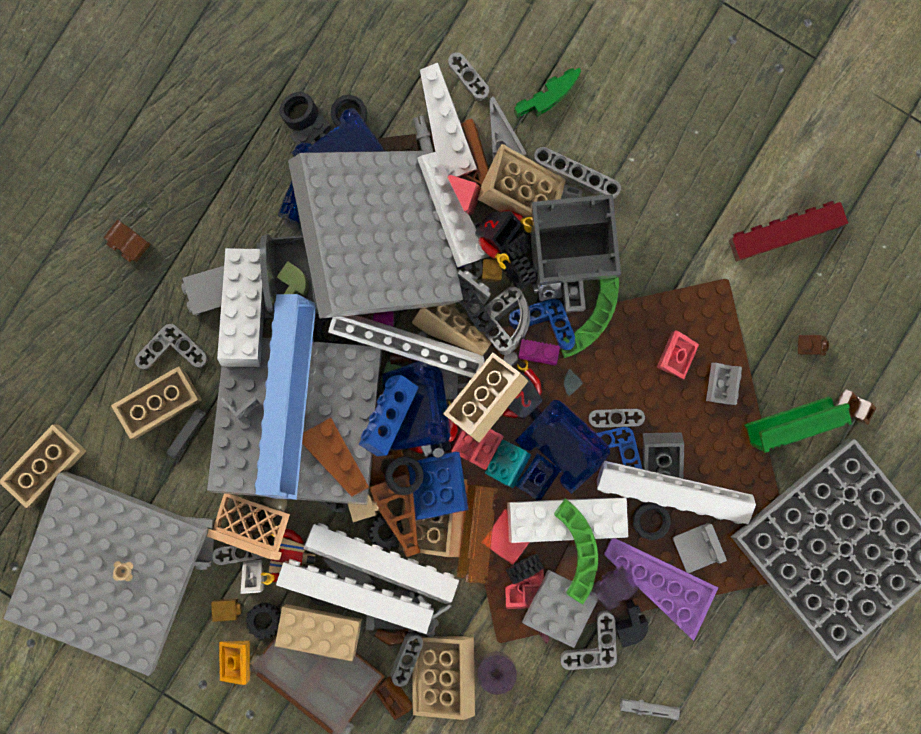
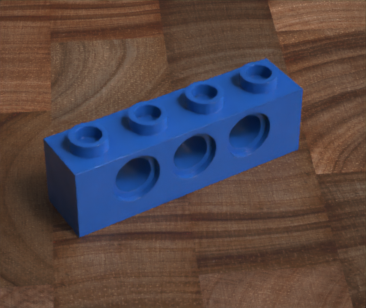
M402 375L392 376L387 380L386 388L377 400L378 405L369 417L370 422L361 434L359 445L376 456H386L419 388Z

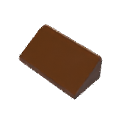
M571 540L555 572L573 581L577 567V549L575 541Z
M391 676L380 682L374 690L394 720L405 715L413 708V703L403 689L393 683Z

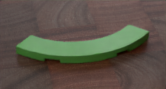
M618 277L599 279V294L596 306L585 324L574 332V347L570 350L561 349L563 358L582 351L593 343L605 330L617 304ZM567 337L563 338V341L569 343Z
M565 498L554 515L569 529L577 549L576 573L566 593L583 605L593 588L598 569L597 545L592 529L585 517Z

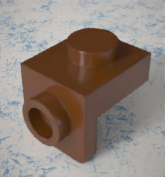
M799 335V355L826 356V351L829 350L827 337L822 335Z

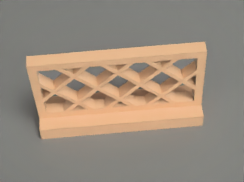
M224 494L214 527L208 530L207 537L268 559L280 560L282 553L279 552V548L290 514L232 494ZM229 498L233 499L235 507L231 510L227 507ZM248 504L251 512L244 516L241 508ZM264 510L267 517L260 521L257 513ZM238 511L240 519L233 522L231 514ZM280 515L282 520L280 525L276 527L272 518ZM253 516L256 524L249 528L246 519ZM227 517L230 525L226 528H221L222 520ZM269 521L272 530L264 533L262 525ZM242 523L245 531L238 534L235 526ZM258 528L261 536L253 539L251 531ZM271 534H274L276 538L273 546L269 545L267 537Z

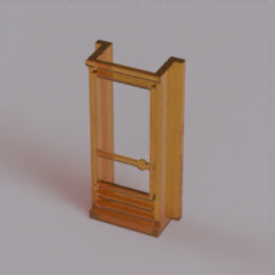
M467 484L466 496L469 510L464 511L457 577L466 578V582L488 584V580L485 577H488L495 511L493 510V506H495L493 501L496 500L494 493H497V488Z

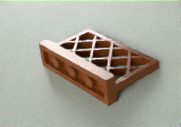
M471 118L461 123V126L464 128L465 137L478 170H476L473 178L467 174L463 176L471 179V182L475 181L482 186L489 167L475 121Z

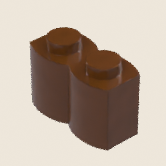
M118 219L104 236V239L108 241L106 245L115 251L118 248L123 252L121 256L129 262L132 260L138 262L151 245Z

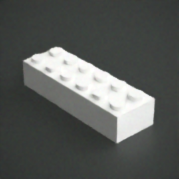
M225 248L217 357L220 365L223 367H261L265 299L261 279L260 249Z
M626 498L568 500L585 517L595 539L628 537ZM563 500L507 502L509 542L574 540L566 525L554 515Z

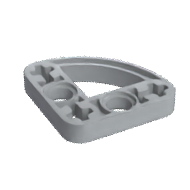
M509 287L484 306L493 321V329H499L496 336H490L489 333L484 335L502 355L512 353L521 344V340L524 339L529 328V306L524 295L517 287ZM498 304H502L503 309L499 312H495L494 307ZM519 305V324L515 333L510 338L497 321ZM480 320V322L482 323L480 328L484 327V329H487L488 326H486L485 323ZM502 339L508 347H503L500 340Z

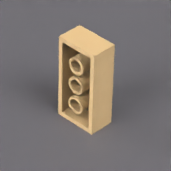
M492 353L444 412V415L472 438L480 442L528 383V380L520 372Z
M178 366L111 406L129 438L137 439L199 403L202 399L184 368Z
M52 424L0 479V484L25 508H32L54 486L58 473L68 471L83 456L86 450L60 425Z
M286 604L282 607L275 646L352 661L356 654L362 619Z

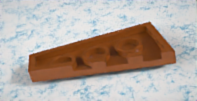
M332 418L303 432L302 444L351 497L369 488Z

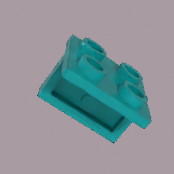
M502 440L485 474L514 488L531 454Z

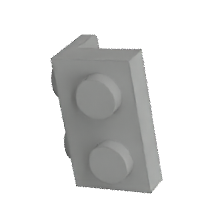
M711 363L706 401L736 405L739 397L738 391L742 367Z

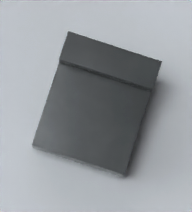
M613 194L532 202L533 227L529 241L532 267L534 268L533 272L538 274L539 285L617 278L621 275Z

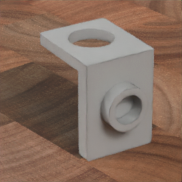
M253 397L236 412L224 398L221 399L239 420L243 416L247 417L255 410L254 407L260 403Z
M418 595L419 601L428 603L423 595ZM446 604L436 612H433L431 619L449 609L452 604Z

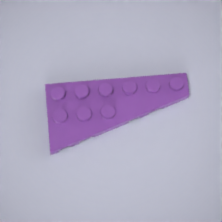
M611 538L604 555L694 641L718 587L616 538Z

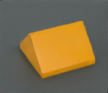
M250 641L219 642L220 681L246 685L249 682Z

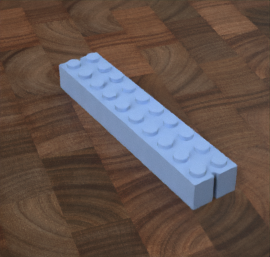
M276 294L274 320L272 322V340L270 341V359L268 361V378L265 384L266 397L263 403L264 416L261 422L262 435L259 442L260 454L257 462L258 473L255 482V494L275 499L297 500L316 307L314 302L298 294Z

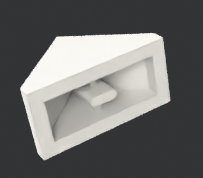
M262 560L243 561L241 594L258 593L265 589L264 584L261 583L264 582V576L261 575L263 572Z

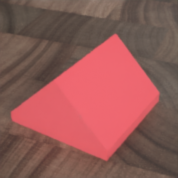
M453 175L447 176L464 212L471 216L474 214L481 187L475 182Z
M679 331L672 332L656 368L685 379L699 344Z

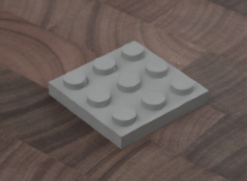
M548 570L522 623L574 648L600 595L591 591L582 605L566 593L572 581Z

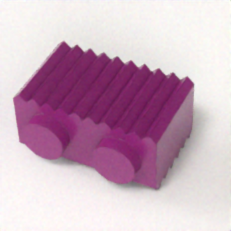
M522 339L518 359L556 365L560 346Z

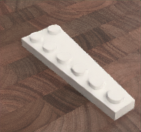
M435 63L421 69L420 74L435 152L448 176L461 177L478 170L439 64Z

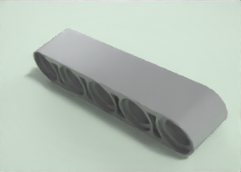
M540 147L535 151L533 158L535 163L577 186L597 195H610L606 188L613 186L616 189L613 199L620 193L621 186L619 182L546 147ZM543 153L547 156V160L540 161L537 156ZM562 162L565 168L559 170L555 167V163ZM579 170L582 176L576 178L572 175V171ZM596 178L599 181V185H591L589 179Z

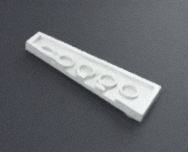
M433 152L418 157L419 165L457 267L489 257L481 249L478 237L475 235L476 228L470 216L464 212L437 153Z

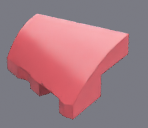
M543 569L519 583L505 587L506 609H525L530 607L544 579Z

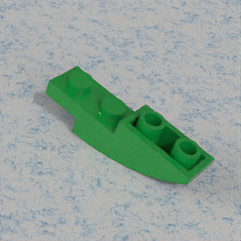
M574 68L565 71L564 75L559 78L554 76L548 79L544 87L545 93L540 91L534 94L532 99L528 101L524 99L516 103L514 107L516 118L533 110L538 117L557 105L573 88L580 76L581 69L577 68L574 70Z

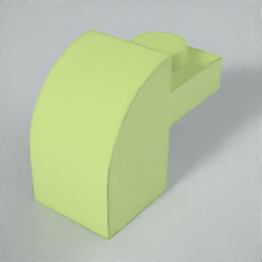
M287 261L277 276L278 279L289 286L284 294L300 293L306 297L309 289L306 275Z

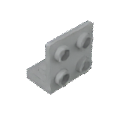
M459 270L457 273L459 283L471 285L484 306L490 298L489 288L482 282L476 283L474 276L468 271L462 272ZM463 289L462 295H464L468 301L472 300L468 294L470 290ZM478 304L470 306V312L473 314L480 310V305Z
M710 523L703 524L673 537L674 544L687 573L715 562L720 564L727 561L713 525Z

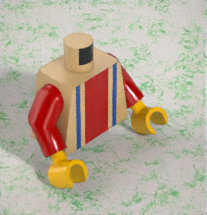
M285 529L279 552L282 553L280 560L271 559L270 573H261V575L267 576V580L261 582L262 584L269 585L272 582H277L283 562H289V559L301 562L300 566H303V564L315 565L316 554L305 553L303 538L294 530Z

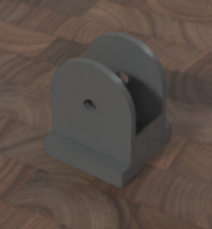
M269 234L262 235L260 242L257 243V249H260L261 279L265 299L263 319H274L276 294H284L289 287L277 278L287 261L306 275L309 283L308 293L306 297L300 293L298 295L314 302L316 307L315 316H319L303 235L272 238Z

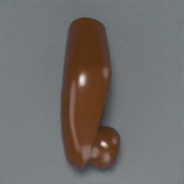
M379 628L374 637L389 646L403 643L405 636L409 633V629L404 628L397 632H388Z

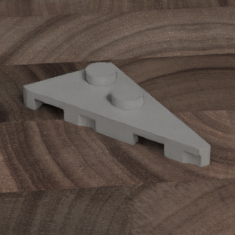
M493 96L489 100L493 160L501 144L526 156V151Z

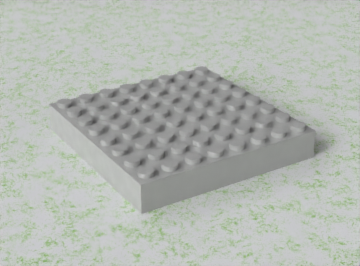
M432 151L299 153L288 160L320 318L445 306L463 300L455 259L417 159L421 155L432 153Z
M262 338L261 367H221L207 490L212 493L261 496L255 494V482L258 473L259 442L262 435L261 422L264 416L263 403L266 397L265 384L268 378V361L270 359V341L272 338ZM312 342L303 432L332 418L369 486L372 453L361 447L359 443L362 432L370 422L369 417L377 407L382 350L372 346ZM253 397L260 403L254 407L255 410L247 417L243 416L239 420L221 399L224 398L236 412ZM302 444L297 500L368 504L369 488L351 497Z
M846 439L752 518L749 524H745L731 536L829 658L835 661L840 659L921 589V519L855 439Z
M70 472L58 473L3 619L149 676L156 668L192 574L193 565L198 558L209 527ZM116 561L121 563L131 562L133 564L131 570L132 580H114L113 565Z

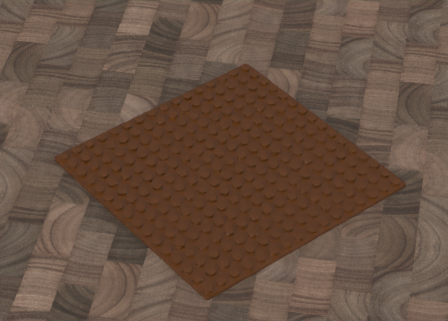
M721 279L617 302L615 311L605 330L593 343L582 351L563 358L560 348L556 365L528 361V368L533 370L541 382L542 393L540 396L542 402L537 406L542 411L541 416L533 420L530 415L524 419L519 416L517 418H510L501 415L491 427L492 430L504 436L502 440L531 454L514 488L485 474L486 470L461 457L463 477L467 479L466 496L468 512L498 643L544 634L522 623L529 608L506 609L505 587L513 584L506 569L512 565L481 543L503 510L507 509V502L622 497L618 494H607L597 490V478L603 460L623 465L618 446L592 453H584L579 449L578 443L582 437L620 428H596L591 426L588 422V416L592 411L639 409L644 413L645 420L642 425L628 427L634 433L642 469L643 433L682 432L684 440L683 479L753 495L756 506L751 519L754 518L779 497L769 452L765 453L750 444L748 432L744 424L761 419L729 280ZM595 307L581 312L566 313L573 333L585 324ZM549 320L529 326L524 337L525 341L528 339L533 342L558 345ZM557 321L555 323V326L558 328L566 325L564 321ZM511 326L502 327L510 338L516 331ZM493 329L489 335L496 336L499 329ZM674 331H679L699 344L685 379L656 368L668 339ZM501 339L500 343L502 344V346L505 348L508 347V345L505 344V342ZM439 341V342H442V343H445V344H448V345H451V346H454V347L461 348V347H459V346H456V345L451 344V343L446 342V341ZM492 343L483 355L484 363L492 353L504 360L505 356L500 354ZM520 345L513 351L517 353V355L519 353ZM518 359V362L513 366L518 371L517 364L521 368H525L526 364H524L522 359ZM711 363L742 367L738 391L739 397L736 405L706 401ZM458 376V384L468 383L472 378ZM457 388V396L463 390L462 388ZM444 399L446 409L449 407L448 401L452 404L455 399ZM608 412L605 413L606 417H599L598 413H596L595 417H592V421L599 424V421L606 420L605 424L609 425L607 420ZM624 412L626 417L625 424H628L627 420H634L637 423V420L641 419L637 412H634L633 416H627L628 412ZM613 413L611 421L619 424L622 416L619 413ZM457 426V429H458L457 435H458V433H459L460 430H461V428H460L459 426ZM622 430L620 435H616V431L612 432L615 437V444L619 443L617 439L623 438L624 441H627V437L630 436V433L625 432V430ZM604 434L600 441L603 445L607 446L611 443V437ZM597 436L593 437L595 441L592 442L585 439L582 447L590 450V446L596 444V448H600L597 443ZM631 448L626 449L624 457L628 460L633 459L635 456L634 450ZM637 460L632 463H626V466L631 465V467H634V464H638ZM631 497L626 498L628 537L616 539L686 572L673 537L703 524L710 523L713 525L727 561L720 564L715 562L689 574L718 587L715 595L768 584L731 538L733 534L745 525L744 523L737 524L731 520H720L710 515H698L692 511H681L675 507L666 506L664 508L668 511L671 520L669 531L662 538L648 540L641 537L635 531L632 518L639 506L653 502H642ZM647 510L641 515L640 524L646 532L654 533L662 527L663 518L658 511ZM611 538L595 539L598 551V569L591 591L599 594L600 597L586 624L597 622V615L603 610L610 611L614 618L628 615L624 601L630 599L633 600L635 605H639L641 612L659 608L604 555ZM571 540L530 542L515 563L537 553L544 567V577L548 570L556 573L555 571ZM604 616L603 620L609 619L608 616Z

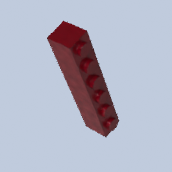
M830 201L823 204V208L816 209V207L805 210V214L798 215V213L787 216V220L780 221V219L769 222V226L762 227V225L751 228V232H737L733 234L729 244L735 261L738 262L843 227L848 224L842 203Z

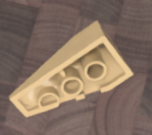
M456 303L421 308L412 321L415 326L426 334L481 356L484 355L491 345V342L484 334H481L475 326H472L467 321L468 317L466 314H461L455 308Z

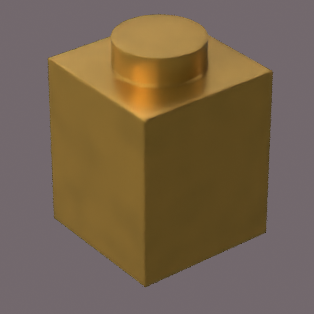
M483 259L482 281L501 282L502 268L499 266L498 260Z
M238 598L214 600L211 602L212 622L237 620L242 613L241 603H238Z

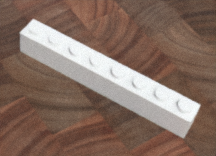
M357 315L333 317L328 330L329 333L471 378L484 364V356Z
M604 460L597 478V490H601L603 493H614L624 498H636L642 502L649 501L664 507L671 506L681 511H692L698 515H710L716 519H727L737 524H749L756 506L754 496L751 494Z
M318 523L312 526L303 549L448 605L452 602L459 580L454 579V575L446 572L444 574L436 572L437 569L432 566L426 565V567L418 565L419 562L414 559L408 558V560L400 558L401 555L396 552L390 551V553L382 551L383 548L378 545L372 544V546L364 544L365 541L360 538L354 537V539L346 537L347 534L342 531L336 530V532L328 530L329 527L324 524Z
M289 559V562H283L277 586L427 634L434 612L431 604L422 601L418 604L412 602V598L401 595V598L393 596L394 592L383 589L381 592L375 590V586L364 583L362 586L356 584L357 580L345 577L344 580L338 578V574L327 571L325 574L319 572V568L315 566H300L301 562Z

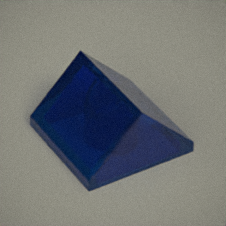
M536 453L515 486L537 501H541L561 470Z

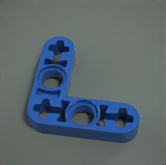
M550 299L529 306V326L549 320L560 348L570 350L574 347L575 335L560 300ZM551 306H555V308H557L558 315L555 316L554 310L551 309ZM520 309L512 311L509 315L510 325L514 329H517L519 324L515 317L520 319ZM537 310L541 312V315L535 318L531 316V313ZM557 321H564L566 325L558 328L555 326V323ZM565 332L569 343L563 341V333Z
M620 427L587 435L579 440V449L584 453H592L618 446L623 465L626 466V463H632L637 460L638 464H634V468L642 469L634 433L628 427ZM622 430L630 433L627 441L619 438L617 439L619 443L615 444V437L612 432L616 431V435L622 434ZM604 434L611 437V443L607 446L603 445L600 441ZM597 436V443L600 448H596V444L591 445L590 450L582 447L585 439L592 442L595 441L593 437ZM628 448L633 449L635 452V456L631 460L624 457V452Z

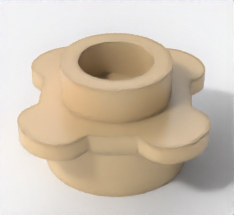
M116 561L113 565L114 580H132L131 570L133 564L131 562L121 563Z

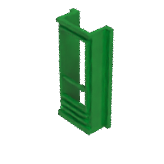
M826 397L744 424L747 429L750 444L766 453L770 451L769 448L774 449L775 446L780 447L781 444L787 445L844 426L845 423L850 425L852 422L848 409L850 408L849 404L844 403L834 407L832 398Z

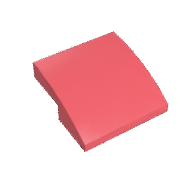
M461 429L449 451L460 452V457L486 470L504 436L490 429L483 439L478 442Z
M507 509L503 510L495 524L481 541L482 544L511 565L516 562L530 543L509 542Z

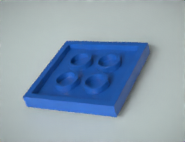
M460 452L444 454L439 458L430 457L417 460L423 469L424 476L422 484L413 492L416 521L469 510ZM408 465L410 472L409 482L412 485L416 475L413 468Z

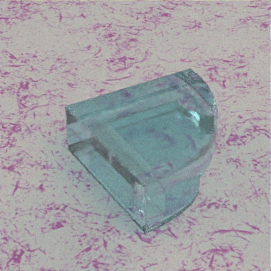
M570 369L564 378V389L568 396L583 384Z

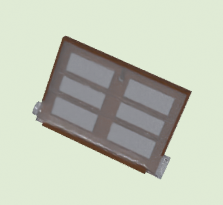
M276 637L261 656L257 654L250 664L253 667L250 670L256 673V676L330 734L350 733L354 727L350 721L385 677V674L357 652L355 658L352 661L277 647L275 646Z

